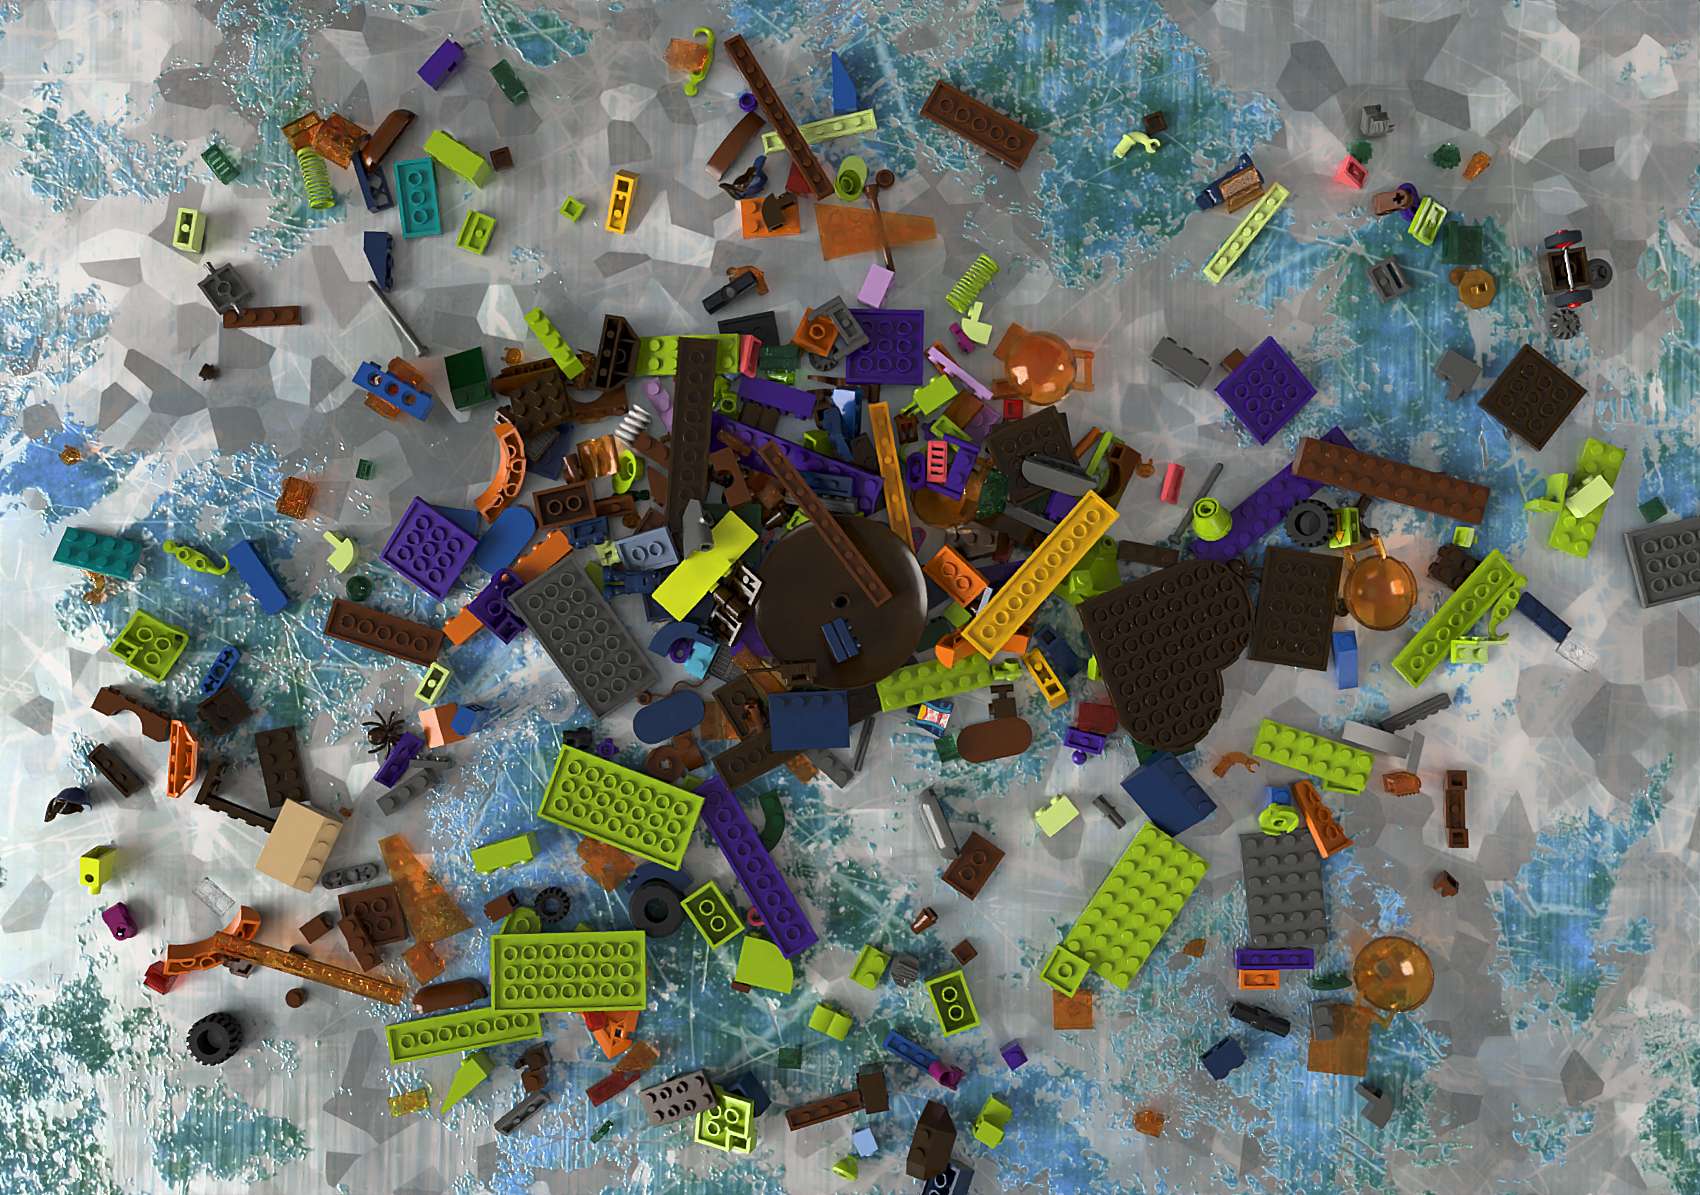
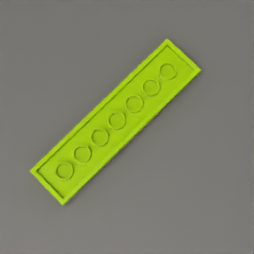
M1492 550L1390 663L1415 689L1451 651V640H1459V636H1464L1519 576L1500 551Z
M491 1006L385 1026L391 1064L538 1038L544 1035L540 1013L491 1014Z

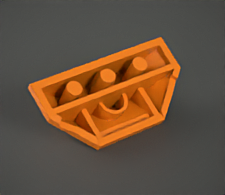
M171 719L167 796L172 798H179L199 778V773L201 772L200 754L203 749L201 739L184 721Z

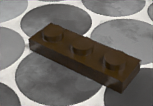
M104 743L99 744L87 756L94 766L125 798H129L143 785Z

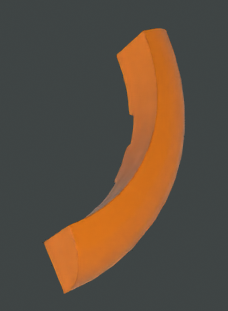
M503 423L493 427L501 450L499 469L487 490L474 500L480 513L489 524L493 523L507 509L513 498H516L524 480L526 470L524 445L518 431L511 423Z
M969 624L958 627L957 631L950 635L947 633L936 644V655L944 666L952 669L962 658L980 652L961 635L962 631ZM1022 624L999 651L1025 655L1034 627Z
M241 905L234 920L215 936L191 944H168L163 974H189L190 971L199 969L205 971L223 964L224 961L220 960L223 953H228L234 957L243 950V947L250 939H253L261 923L260 915L254 909Z

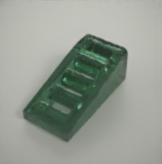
M213 144L200 155L224 185H227L240 174L217 144ZM216 151L217 153L209 159L208 156ZM220 156L221 159L218 160L215 164H213L212 162ZM223 162H225V164H224L222 167H220L219 169H217V167H218L220 164H222ZM229 167V169L224 174H221L222 171Z

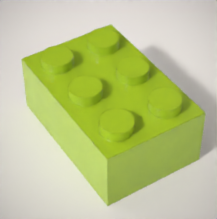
M435 129L423 149L432 159L481 189L492 172L491 167L488 165L489 161L479 152L475 151L473 153L469 146L459 140L457 143L452 138L453 136L442 130V132H439Z
M534 830L484 844L471 851L476 872H483L484 875L495 872L499 867H502V870L511 868L518 864L517 862L519 861L521 864L531 862L540 853Z
M714 877L680 902L712 950H715L737 935L747 925Z
M960 965L924 978L944 1037L981 1025Z

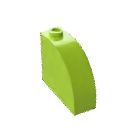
M757 931L746 932L734 981L791 994L794 981V967L791 957L785 960L773 939L761 936V933Z

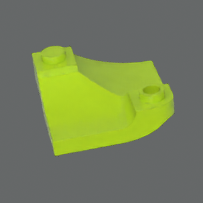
M1102 535L1063 578V580H1067L1070 595L1085 594V596H1096L1122 586L1116 561L1118 551L1115 540L1112 537Z
M139 607L115 639L109 652L125 660V665L160 683L187 645L189 633L177 624L171 625ZM176 635H182L183 638H178Z
M712 1084L720 1104L717 1107L697 1113L694 1141L727 1152L734 1149L750 1154L756 1148L758 1133L754 1126V1100L725 1092L722 1086Z

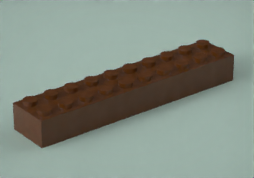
M1300 437L1290 471L1292 476L1469 525L1481 524L1491 490L1489 487L1310 437Z

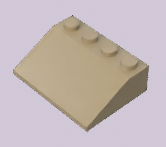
M287 798L254 869L292 888L311 894L343 826L342 818Z

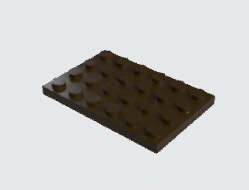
M1266 546L1248 660L1327 671L1343 557Z

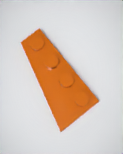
M1308 779L1290 786L1323 858L1329 857L1354 844L1350 838L1347 839L1345 837L1342 826L1335 823L1331 817L1332 812L1329 808L1323 806L1321 803L1322 798Z

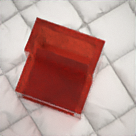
M157 961L149 966L144 975L147 978L143 984L162 995H166L179 975L163 974L164 962Z

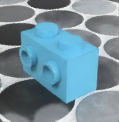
M695 641L693 645L695 651L692 656H688L684 664L687 667L685 671L704 679L720 643L716 642L712 647Z

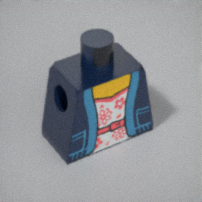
M933 700L921 703L920 705L908 706L906 712L916 716L914 724L939 738H943L954 703Z

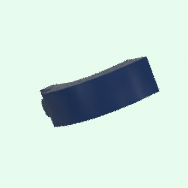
M684 617L681 621L674 619L664 625L652 638L648 650L666 657L671 652L675 640L679 638H692L712 647L719 636L709 628H702L704 620L695 617Z
M650 860L635 869L639 876L634 874L626 880L628 884L624 889L629 894L646 880L660 878L673 885L681 893L695 879L682 865L680 870L676 871Z

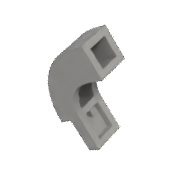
M1347 720L1342 736L1345 740L1406 759L1412 742L1406 738Z

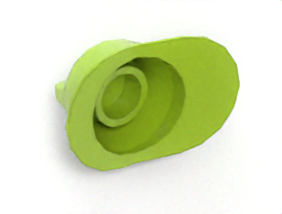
M853 155L845 158L833 181L837 197L843 198L845 201H855L862 193L867 176V168L860 157Z
M630 450L622 452L612 474V488L616 493L623 494L627 492L632 482L642 478L645 463L643 457L635 456Z

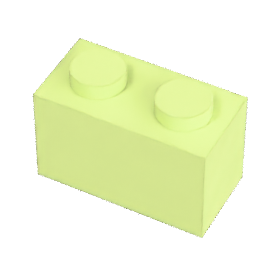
M179 207L173 246L183 251L200 253L206 215L198 210Z
M1589 475L1581 481L1582 484L1579 487L1575 486L1566 492V506L1576 518L1585 517L1615 493L1601 475Z
M439 661L433 662L414 696L429 705L436 704L455 670Z
M1063 793L1061 795L1056 794L1050 799L1051 803L1047 807H1040L1035 812L1036 816L1033 817L1049 837H1052L1079 814L1078 810Z

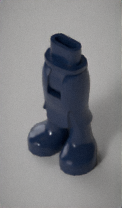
M1247 153L1239 157L1238 165L1233 170L1227 171L1223 177L1209 184L1204 191L1200 192L1201 195L1194 199L1202 212L1208 208L1212 209L1215 206L1221 205L1233 195L1241 193L1243 189L1249 186L1258 187L1264 184L1263 176L1257 169H1254L1238 181L1237 178L1254 168V164Z
M603 565L604 583L625 581V585H604V601L610 602L615 596L621 594L654 593L669 577L670 573L654 570H627L626 572L615 571L609 565Z

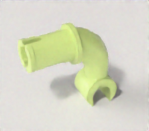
M1133 131L1123 135V139L1113 152L1122 158L1130 147L1138 142L1145 145L1147 152L1154 153L1156 151L1151 148V144L1159 147L1160 142L1157 139H1151L1143 132Z

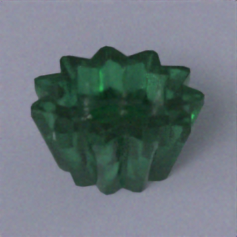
M1356 139L1355 143L1351 142L1349 144L1350 148L1346 150L1361 165L1362 163L1368 164V160L1373 158L1372 153L1374 149L1371 147V143H1368L1365 139Z
M1443 144L1433 154V161L1437 163V166H1442L1443 169L1447 167L1453 169V166L1458 167L1461 162L1460 151L1454 144Z

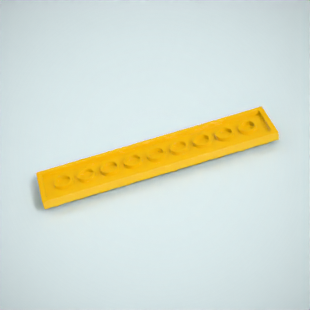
M1090 489L962 631L961 635L986 658L991 660L1120 514Z

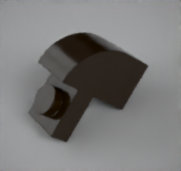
M785 192L777 200L774 194L771 193L762 204V217L769 233L786 226V221L781 211L798 204L794 192Z

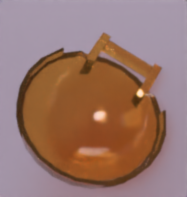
M1032 331L1019 336L1008 347L1004 361L1005 375L1010 387H1015L1021 394L1019 397L1022 400L1036 406H1050L1060 402L1071 390L1094 391V384H1092V359L1094 358V352L1072 349L1062 337L1054 333ZM1076 358L1084 359V383L1076 382L1078 369Z
M956 455L950 464L947 463L946 480ZM977 457L975 464L982 467L979 472L974 468L972 469L960 501L926 487L918 490L911 489L910 501L913 513L927 526L943 531L959 529L969 524L979 514L983 506L985 497L984 482L994 467V461L989 458L985 460ZM931 472V474L942 475V472ZM934 482V483H937V484H939V485L945 486V483H942V482Z
M1379 535L1353 546H1343L1342 551L1349 572L1343 585V599L1347 611L1359 624L1371 630L1390 631L1402 626L1411 617L1409 613L1412 606L1417 604L1418 589L1413 572L1404 561L1400 562L1394 557L1386 555L1382 538ZM1373 547L1375 555L1368 556L1359 562L1356 561L1354 553Z
M1383 936L1370 941L1359 952L1353 965V980L1359 992L1350 1007V1011L1353 1013L1356 1011L1382 1025L1381 1028L1387 1030L1396 1012L1414 1011L1424 1004L1434 986V970L1428 955L1421 947L1403 937ZM1362 998L1379 1009L1389 1011L1387 1016L1384 1018L1359 1005Z

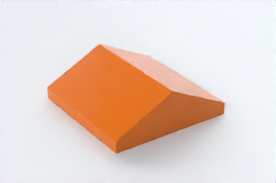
M808 307L792 340L809 353L827 357L839 331L831 319L824 314L809 321L806 315L814 310Z
M456 702L418 712L428 749L466 739L465 736L455 733L454 728L450 727L458 710Z

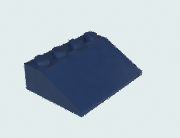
M847 690L769 693L772 751L850 748Z
M1157 750L1120 783L1156 827L1172 838L1202 821L1217 808V805L1171 751Z

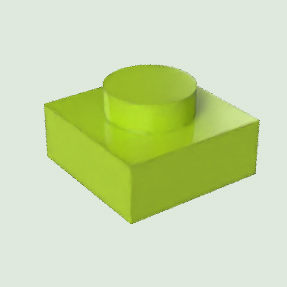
M568 196L559 213L577 223L586 206Z

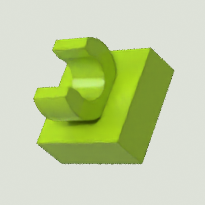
M1456 527L1452 544L1457 547L1470 548L1471 543L1477 544L1479 537L1474 535L1475 529Z

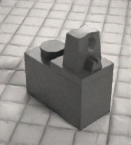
M1448 349L1441 354L1432 372L1436 374L1438 379L1448 381L1446 385H1448L1447 388L1450 390L1445 399L1453 403L1459 395L1464 396L1465 393L1470 391L1483 368L1453 350Z

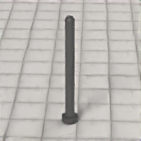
M372 280L368 281L367 285L417 350L415 354L418 358L425 356L429 352L428 347L422 346L375 282Z
M1216 464L1174 535L1170 534L1168 540L1176 545L1181 544L1182 540L1180 538L1194 517L1193 507L1195 503L1207 496L1221 473L1223 464Z

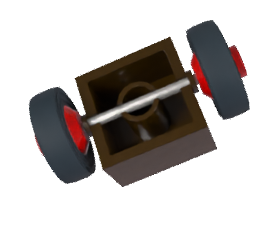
M1566 229L1555 232L1556 234L1544 239L1546 249L1558 248L1560 251L1546 253L1538 257L1544 295L1566 292L1555 297V305L1557 308L1569 307V309L1593 300L1591 290H1579L1592 285L1585 246L1569 249L1571 245L1582 241V233L1580 230L1568 231Z

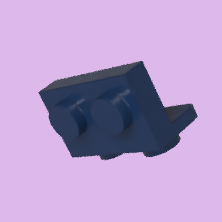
M606 516L570 524L572 539L568 540V544L576 549H585L587 545L591 544L601 545L605 541L611 540L609 521Z

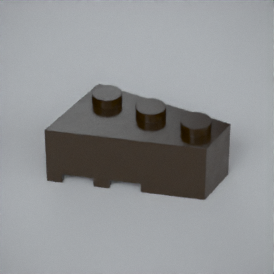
M946 527L944 546L949 543L968 562H972L973 560L1006 553L1008 533Z

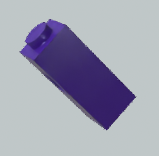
M447 38L417 71V74L436 91L466 58L462 53L464 49L456 41L452 43Z

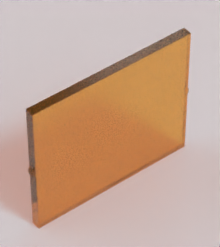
M1331 1003L1335 1039L1316 1042L1311 1024L1307 1071L1365 1077L1372 1008L1345 1005L1344 1003Z

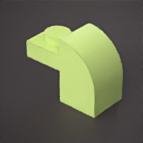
M976 301L974 306L970 305L967 315L970 319H962L961 330L973 344L986 347L992 326L978 322L983 303Z
M328 530L323 537L336 550L327 561L340 573L347 574L358 560V545L353 538L345 539L338 531Z

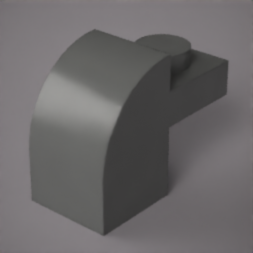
M1358 1083L1354 1089L1369 1101L1361 1113L1369 1121L1383 1129L1392 1115L1390 1098L1380 1088L1375 1091L1367 1084L1362 1086Z

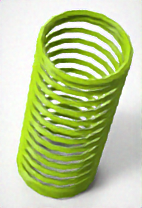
M316 146L300 149L297 152L305 187H307L306 191L310 208L322 210L334 206L335 201L332 199L333 195L331 194L332 191L328 182L329 178H327L328 174H326L327 170H325L326 166L322 157V149ZM319 150V152H312L302 155V153L306 151ZM322 158V160L311 161V162H304V161H306V160H314V159ZM319 162H322V163H323V164H321V165H313V166H309V167L306 166V165H308V164H316V163H319ZM321 166L324 167L322 169L307 171V169L309 168H317ZM325 171L324 173H317V174H313V175H307L308 173H311V172ZM326 175L325 177H319V178H314V179H308V178L314 177V176ZM327 179L326 181H321V182H316V183H309V182H311V181H317V180ZM328 183L324 186L311 187L313 185ZM325 187L329 188L326 190L312 191L314 189H321ZM327 191L330 192V193H328V194H321V195H317V196H316V195H313V194H316V193H322V192H327ZM331 196L329 198L315 200V198L317 197Z
M985 254L980 255V259H977V262H974V265L971 266L972 269H969V272L963 275V279L957 282L952 292L945 296L947 302L961 313L965 312V306L969 307L967 302L972 304L970 299L975 300L974 296L978 297L977 293L980 294V290H983V287L989 284L988 280H992L991 277H994V274L1000 271L998 264Z

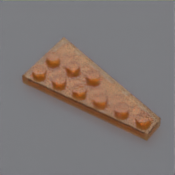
M814 203L825 261L937 238L934 218Z
M397 834L377 841L418 949L474 927L465 918L461 910L454 905L450 897L434 878L428 874L424 866L412 855L411 851Z

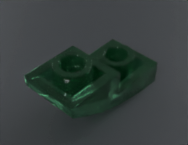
M505 59L490 69L493 77L512 103L528 92Z
M1335 972V975L1328 974L1327 979L1315 976L1314 979L1308 978L1307 986L1313 990L1329 991L1349 987L1353 981L1347 978L1346 974Z

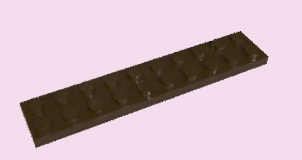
M679 337L664 523V526L668 525L670 532L683 533V515L690 499L701 501L702 508L705 510L718 340Z
M876 683L862 688L847 690L849 727L883 710ZM770 726L765 731L757 733L712 757L711 760L728 792H731L807 750L772 751Z

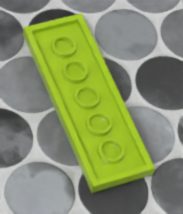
M739 334L639 337L641 346L635 376L676 375L679 337L718 340L716 374H739Z
M1591 437L1587 438L1568 491L1575 486L1579 487L1582 484L1581 481L1589 475H1601L1611 489H1613L1627 451ZM1609 498L1585 517L1576 518L1565 504L1562 511L1559 512L1547 546L1586 559Z
M981 652L962 658L952 669L944 666L939 659L899 668L887 678L876 683L883 713L994 685L987 658Z
M1265 718L1262 719L1251 752L1252 755L1363 792L1376 757L1374 754Z

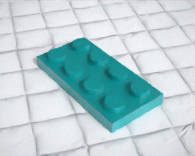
M427 157L393 162L403 238L411 239L443 234L433 159Z
M67 526L52 561L56 564L129 581L143 546L139 543Z

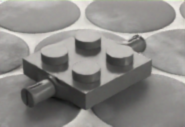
M206 262L207 265L204 264L203 267L209 274L197 285L217 313L221 316L234 308L239 316L245 314L246 310H244L240 303L252 295V292L233 266L228 263L222 268L215 270L211 262Z

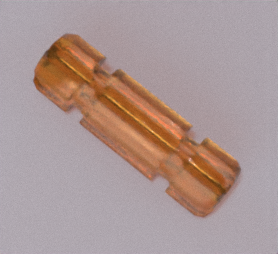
M723 429L716 436L717 439L725 442L737 452L740 451V454L748 457L752 451L750 446L744 445L742 441L733 435H728V432Z

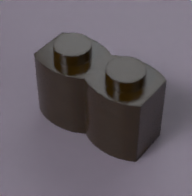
M744 401L738 421L775 435L781 413Z

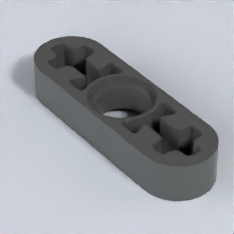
M365 863L330 871L323 875L322 885L324 888L332 890L371 881L378 876L379 869L374 863ZM367 867L369 870H373L370 877L369 874L360 876V872L367 870ZM347 871H352L355 874L353 881L346 879L345 874ZM330 875L332 878H337L340 876L341 879L333 882V885L331 882L328 883L327 879L330 878Z

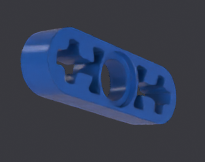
M227 646L222 649L201 683L200 689L204 695L211 696L223 687L241 658V651L238 647ZM233 651L234 658H229L227 652ZM220 665L225 668L223 676H219L216 672L217 667ZM213 683L212 687L214 688V690L208 691L209 687L207 686V684Z

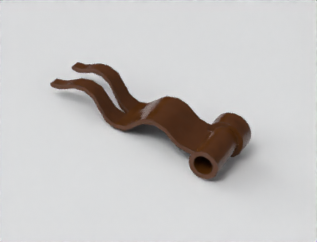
M808 375L807 379L837 387L863 388L862 399H868V403L871 404L879 403L881 385L846 384V378ZM834 388L806 390V392L814 395L822 393L825 396H832Z
M710 677L705 678L699 685L678 681L673 686L672 691L666 695L651 694L650 691L645 690L637 695V701L641 705H648L652 701L653 696H670L679 683H684L692 688H698ZM641 695H646L647 701H642Z

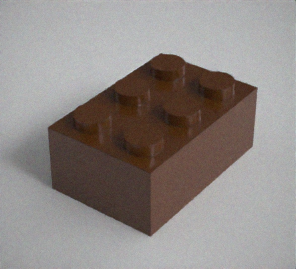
M590 480L532 493L541 531L570 526V524L598 518L594 504L596 497L592 481Z

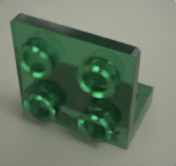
M1449 221L1443 225L1442 264L1480 265L1482 261V226H1459L1458 221Z
M995 468L989 469L987 482L981 485L976 519L981 520L1005 511L1008 491L1010 489V476Z

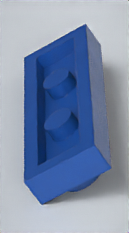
M894 1029L890 1030L882 1044L883 1048L930 1075V1065L936 1060L941 1061L939 1056Z

